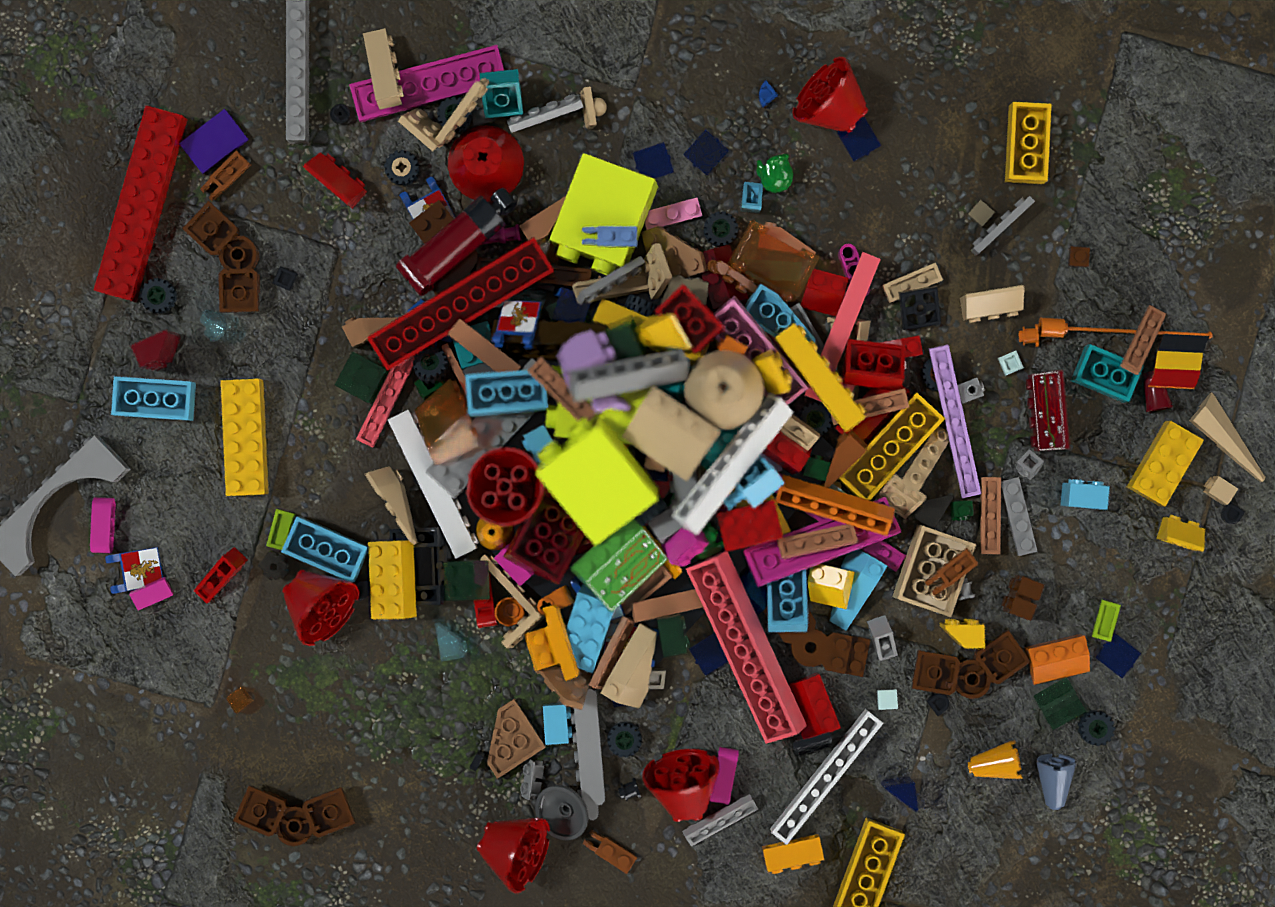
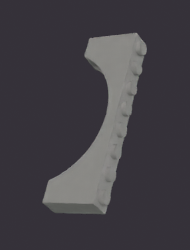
M89 436L83 442L84 446L80 450L76 449L69 456L70 459L66 463H61L55 469L56 473L52 477L48 476L41 483L42 486L38 490H33L27 496L29 499L24 504L20 503L14 508L15 512L0 522V561L14 576L22 575L35 562L31 548L32 529L37 514L51 495L71 482L86 478H99L110 482H118L131 470L100 436Z

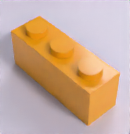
M818 834L792 839L787 845L784 842H778L762 846L767 871L772 872V874L781 873L785 868H790L791 870L799 869L803 864L817 865L821 863V860H824Z

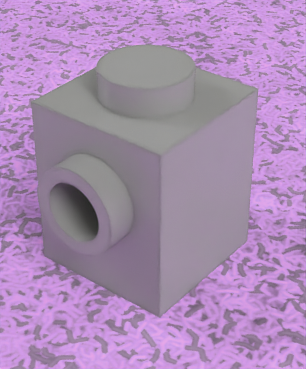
M978 378L957 385L961 404L984 396L983 391H985L982 381H978Z

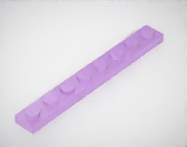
M949 345L930 348L929 353L945 418L961 497L966 498L979 495L981 490Z

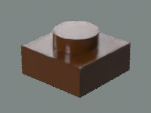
M1069 247L1068 266L1089 267L1090 248Z

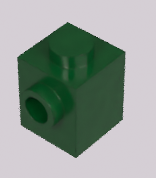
M813 454L812 458L809 457L801 469L804 472L803 476L825 482L830 462L823 461L824 457Z

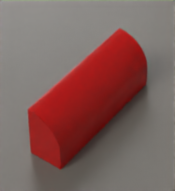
M902 385L901 389L906 390L907 399L911 397L910 391ZM872 387L863 398L896 390ZM898 410L866 417L845 433L847 434L852 430L867 444ZM838 424L835 429L841 435L844 431Z

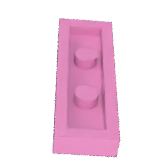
M698 198L649 210L645 220L646 230L657 226L663 228L702 217Z

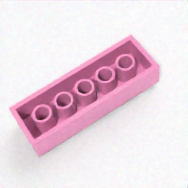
M735 296L713 313L726 327L716 337L717 341L719 342L721 338L725 339L728 336L745 345L748 349L744 356L750 361L773 348L775 353L779 352L783 359L784 370L788 369L793 379H791L790 391L774 396L782 399L788 405L809 388L808 383ZM764 387V393H763V395H764L765 397H767V396H768V392H767L766 388Z

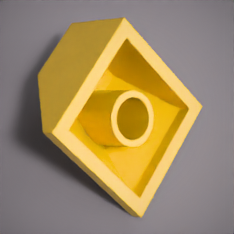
M673 314L651 316L635 329L639 341L646 347L662 351L687 350L692 347Z

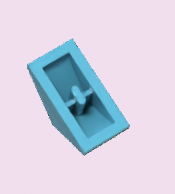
M744 182L741 202L742 212L760 213L762 207V183Z

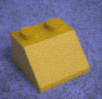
M1170 515V517H1163L1156 539L1193 551L1203 552L1205 548V529L1200 528L1199 523L1188 521L1187 524L1181 522L1180 517Z
M823 564L810 567L807 581L810 601L847 609L855 572Z

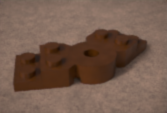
M438 200L409 222V224L422 242L426 243L454 218L441 201ZM477 249L435 283L434 296L471 274L477 265Z
M208 201L182 229L211 256H219L220 263L225 268L218 274L219 312H259L260 274L254 269L259 261V250L252 240L245 236H240V229ZM238 250H242V258L236 260L235 253Z
M767 605V606L764 607L762 610H763V612L765 613V615H766L767 618H768V605ZM808 608L807 632H777L783 642L791 644V653L800 664L807 667H815L822 664L827 671L863 677L870 639L833 631L825 635L815 628L816 620ZM808 642H814V651L807 652L805 650Z
M1006 630L992 641L990 640L985 643V648H978L974 651L973 659L959 661L953 655L917 650L911 688L951 695L956 691L963 697L976 699L988 692L991 682L996 684L1002 683L1031 661L1009 630ZM969 674H974L976 677L972 684L967 682Z
M249 785L233 820L268 837L277 833L279 840L289 846L302 845L313 834L319 838L356 823L343 787L309 798L303 806H289L286 798ZM291 821L299 823V830H294L291 827Z

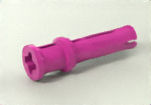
M516 224L515 227H503L481 245L494 242L505 244L506 241L512 240L522 241L519 224Z

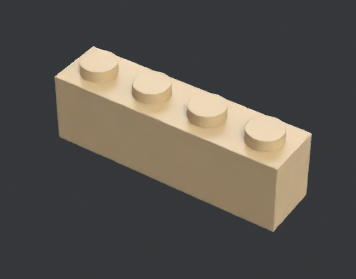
M386 29L363 33L375 99L379 109L402 105L401 97H404L402 86H398L397 80H401L398 68L395 69L394 63H397L395 51L392 52L391 47L394 46L392 35H388Z

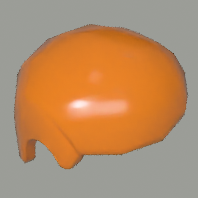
M514 597L503 598L495 608L496 619L500 624L507 627L516 625L525 614L524 608Z

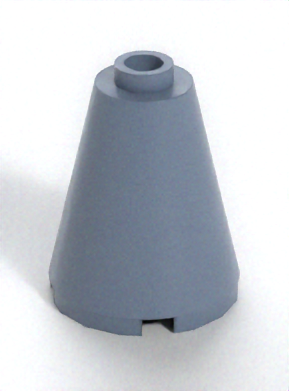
M1045 754L1037 758V768L1045 804L1052 810H1059L1065 806L1076 767L1075 759L1070 756L1059 754L1058 758L1052 757V754Z

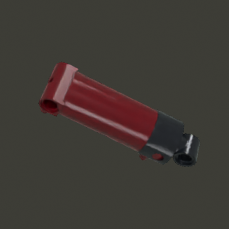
M500 188L493 193L490 202H487L480 195L462 213L413 254L404 256L397 263V270L409 281V284L419 296L426 295L435 287L433 284L505 226L504 221L500 217L512 212L517 206V201L505 188Z

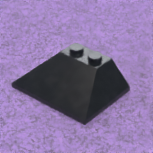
M439 527L414 528L418 542L414 545L416 605H443L452 586L451 548ZM389 529L390 541L408 540L402 529Z

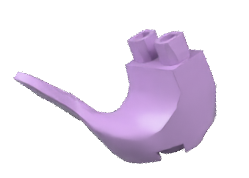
M593 331L584 332L574 336L562 346L558 354V360L568 388L570 371L604 365L606 362L615 359L611 346L601 349V347L608 345L604 332L594 335ZM616 394L592 399V407L595 412H602L609 408L623 411L631 409L630 404Z

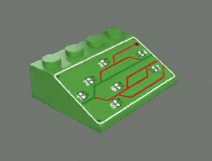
M632 518L595 545L572 567L571 571L612 613L662 566L668 558L640 524Z

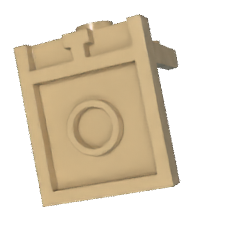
M483 78L475 82L443 128L439 123L433 122L425 111L418 108L402 115L398 122L429 149L435 151L437 147L440 148L445 143L448 144L454 138L456 128L464 124L467 119L465 117L466 114L472 112L477 106L476 100L487 92L486 86L490 81Z
M660 243L652 245L644 258L645 263L641 268L642 271L638 275L627 277L628 279L623 284L612 286L613 288L606 294L600 293L594 301L648 291L651 300L659 299L672 278ZM600 279L573 284L572 288L576 299L583 289Z
M938 426L927 438L903 479L894 475L876 493L874 498L878 500L886 497L890 507L895 508V512L904 519L914 512L927 497L919 492L949 443L947 431Z
M483 555L481 562L530 614L529 617L524 616L517 623L519 626L515 630L511 629L503 636L505 640L501 643L506 648L512 649L524 638V634L533 630L545 616L539 613L536 608L537 603L531 597L527 599L523 594L525 590L518 584L515 585L510 580L512 577L505 570L502 571L497 566L499 563L492 555L490 557Z

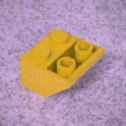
M773 348L752 359V362L760 372L763 385L768 394L778 395L791 390V379L793 378L788 369L784 370L783 359L778 351L775 353Z
M945 619V622H940V627L958 645L964 648H985V625L979 623V620L964 619V622H960V620Z

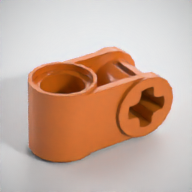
M567 585L540 599L537 603V609L539 613L544 615L541 609L543 601L546 603L550 602L551 606L557 605L561 610L574 603L575 600Z

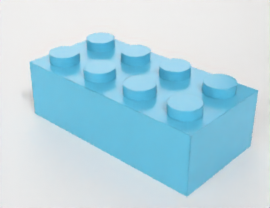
M528 370L469 374L465 376L468 417L547 411L546 389Z
M114 377L111 415L193 421L196 383L190 381Z
M296 516L281 552L344 580L355 582L367 556L368 545L306 518Z
M806 569L767 584L768 632H807Z
M582 585L577 594L566 632L577 667L593 673L597 667L614 611L611 613L586 585Z

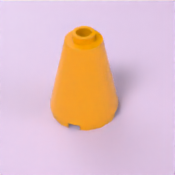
M481 518L476 525V537L479 543L489 550L503 549L513 539V525L498 526L488 523ZM490 528L495 530V535L492 536L490 534Z
M1015 740L971 757V761L968 762L969 773H973L974 777L1022 779V774L1018 775V771L1021 770L1018 749H1013L1012 745L1016 744Z

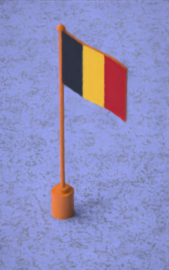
M1040 318L1038 323L1039 337L1063 338L1064 334L1068 333V330L1133 334L1137 331L1130 329L1068 327L1065 319ZM1159 331L1157 335L1163 336L1156 353L1154 374L1148 387L1194 389L1201 372L1203 352L1208 339H1211L1213 336L1212 332Z

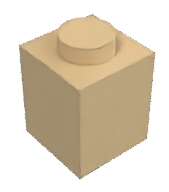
M1220 476L1210 477L1204 485L1206 488L1204 493L1222 505H1228L1238 490L1237 487Z

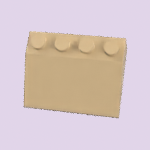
M653 386L622 438L687 482L720 435V431Z
M917 525L892 597L952 617L966 574L937 595H934L931 591L943 583V581L938 578L933 584L928 586L924 582L963 549L967 548L973 555L976 544L922 525Z

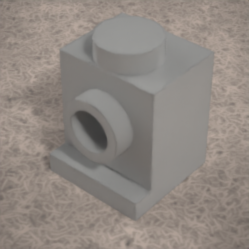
M1029 449L1017 461L1016 469L1021 476L1031 480L1040 471L1044 461Z

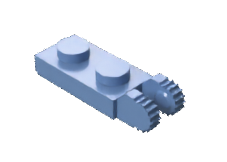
M637 226L582 228V232L586 234L598 233L597 240L583 239V245L637 247Z

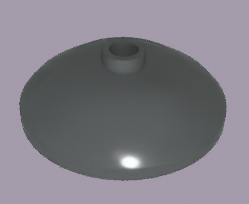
M552 785L544 789L537 797L535 804L537 818L547 820L550 826V831H547L548 834L560 840H573L585 831L589 819L588 810L582 798L574 790L562 785Z

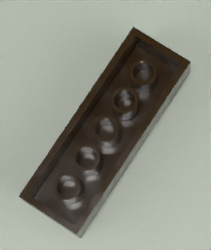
M494 320L490 341L494 346L495 342L492 339L499 320ZM539 320L534 334L532 349L525 348V344L522 341L524 335H504L503 347L496 348L509 358L539 359L542 357L545 360H558V354L562 346L578 334L593 331L594 335L604 332L608 345L601 347V349L611 346L614 350L615 341L607 325L601 322L587 324L581 321L567 323L565 321L548 322L546 320Z

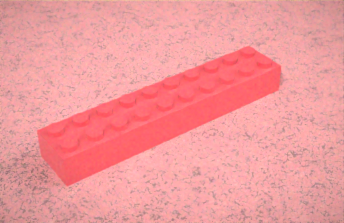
M724 551L705 560L697 561L686 568L765 743L797 735L807 724L729 553Z

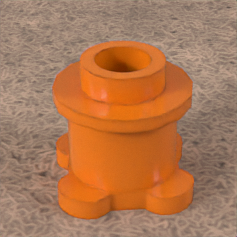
M1035 324V328L1025 329V327H1022V331H1019V342H1023V346L1035 343L1036 347H1039L1038 324Z

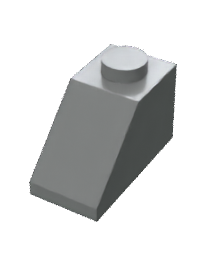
M886 616L867 621L879 662L898 656L893 632Z

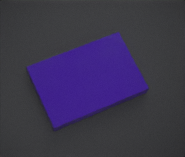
M223 109L179 144L204 175L249 139L226 109Z

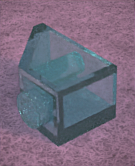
M441 621L436 622L435 628L441 661L464 658L466 656L465 653L468 652L467 642L463 641L462 636Z

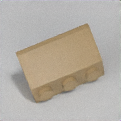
M1024 285L962 296L960 303L963 321L969 320V323L981 321L980 318L988 317V320L1000 318L999 315L1007 314V317L1019 315L1018 312L1024 310Z

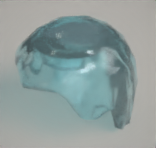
M204 309L200 317V322L206 327L204 335L211 342H215L224 336L227 322L220 313Z

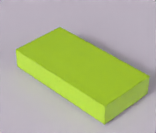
M276 509L266 546L282 550L294 522V513Z
M1101 600L1091 637L1111 642L1121 605Z

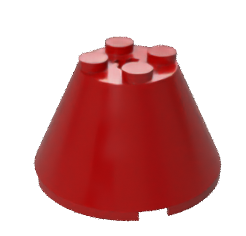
M836 57L833 59L834 62L829 66L824 64L808 80L796 99L799 103L797 108L793 107L792 115L798 122L841 132L847 131L849 133L855 128V123L866 115L868 108L849 61L845 57Z
M487 125L471 128L462 133L450 149L448 156L450 178L455 187L472 200H476L481 195L487 202H490L493 193L500 188H505L511 193L522 178L524 169L522 150L515 138L501 128Z
M496 448L483 454L474 463L468 475V488L466 491L468 501L474 512L484 521L498 526L515 525L530 517L537 509L543 495L544 484L536 475L537 463L528 454L515 448Z
M305 570L299 571L291 583L285 585L282 590L297 637L307 646L315 645L314 642L319 640L324 642L337 633L355 609L352 606L355 599H359L358 587L353 582L314 572H306Z
M679 749L662 754L663 758L656 762L654 759L649 762L642 774L643 782L672 816L673 821L702 819L703 814L707 810L720 771L717 757L715 755L712 757L707 754V751L701 749Z
M543 818L495 821L493 823L488 822L486 824L485 834L477 845V851L480 852L481 857L511 892L520 893L524 891L526 883L528 881L532 883L537 876L549 846L550 840L546 839L547 831H550L549 823Z

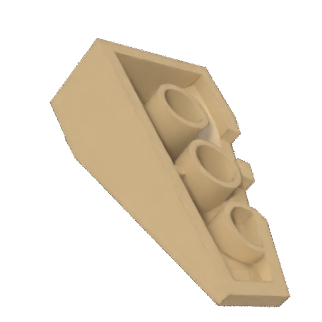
M390 466L366 473L365 475L376 493L384 501H387L385 506L393 516L397 517L395 520L408 540L414 545L417 544L405 486L401 481L404 478L398 469L393 470Z
M642 623L638 625L609 675L601 694L619 704L636 708L641 707L649 691V678L652 671V658L657 637L656 631Z

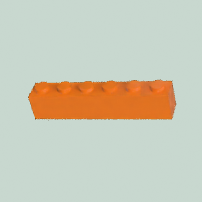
M783 475L782 480L784 484L779 487L775 500L776 503L878 534L888 535L895 508Z

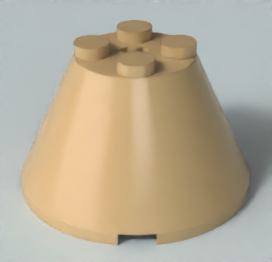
M715 351L703 356L692 366L685 382V398L690 411L716 429H733L745 424L757 413L763 399L764 387L759 370L747 357L733 351ZM722 384L729 386L725 393H721V389H718Z

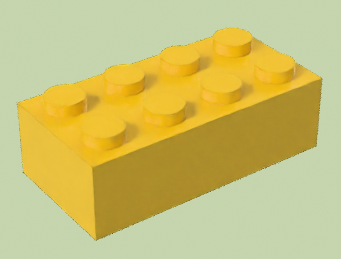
M1012 102L1009 105L1005 182L1044 184L1048 181L1051 104Z
M1164 421L1128 483L1127 488L1154 504L1165 507L1204 440L1172 421Z
M409 540L368 542L371 619H407L417 617L413 543Z

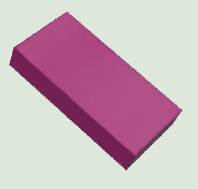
M165 577L129 593L138 611L174 594Z

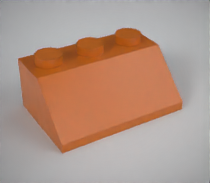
M1077 634L1024 647L1026 656L1031 661L1028 665L1033 685L1090 672V654L1085 635Z

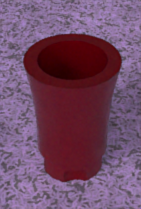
M1154 371L1143 373L1146 412L1173 408L1167 388L1148 387Z

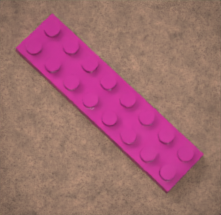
M494 45L399 71L401 80L397 81L398 86H402L404 97H401L402 105L379 109L372 78L349 85L359 122H364L446 100V98L465 95L475 82L480 81V73L504 71L498 46Z
M886 497L873 501L890 507ZM893 516L887 536L854 526L858 542L852 545L781 559L777 540H773L745 549L743 553L758 587L897 535L901 533V529L895 516ZM827 518L785 534L783 538L845 525V523Z

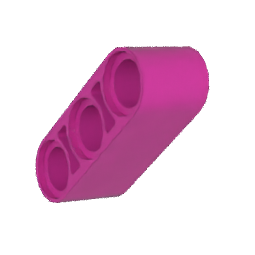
M845 244L840 248L838 258L845 277L849 278V285L853 277L849 273V268L857 267L860 257L854 245ZM844 249L852 251L851 258L843 256Z
M93 498L90 551L92 553L113 552L116 507L114 498Z
M719 747L717 759L720 771L710 802L729 805L739 750Z

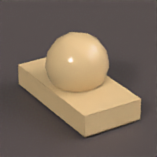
M584 87L580 92L583 104L586 129H593L597 125L595 116H602L607 110V105L601 98H592L591 87Z

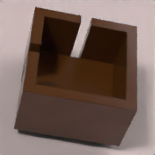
M1015 575V578L1012 577L1009 582L1008 588H1010L1008 596L1005 595L1001 604L1003 606L1002 611L1031 621L1037 604L1031 603V600L1039 601L1045 585L1026 577Z

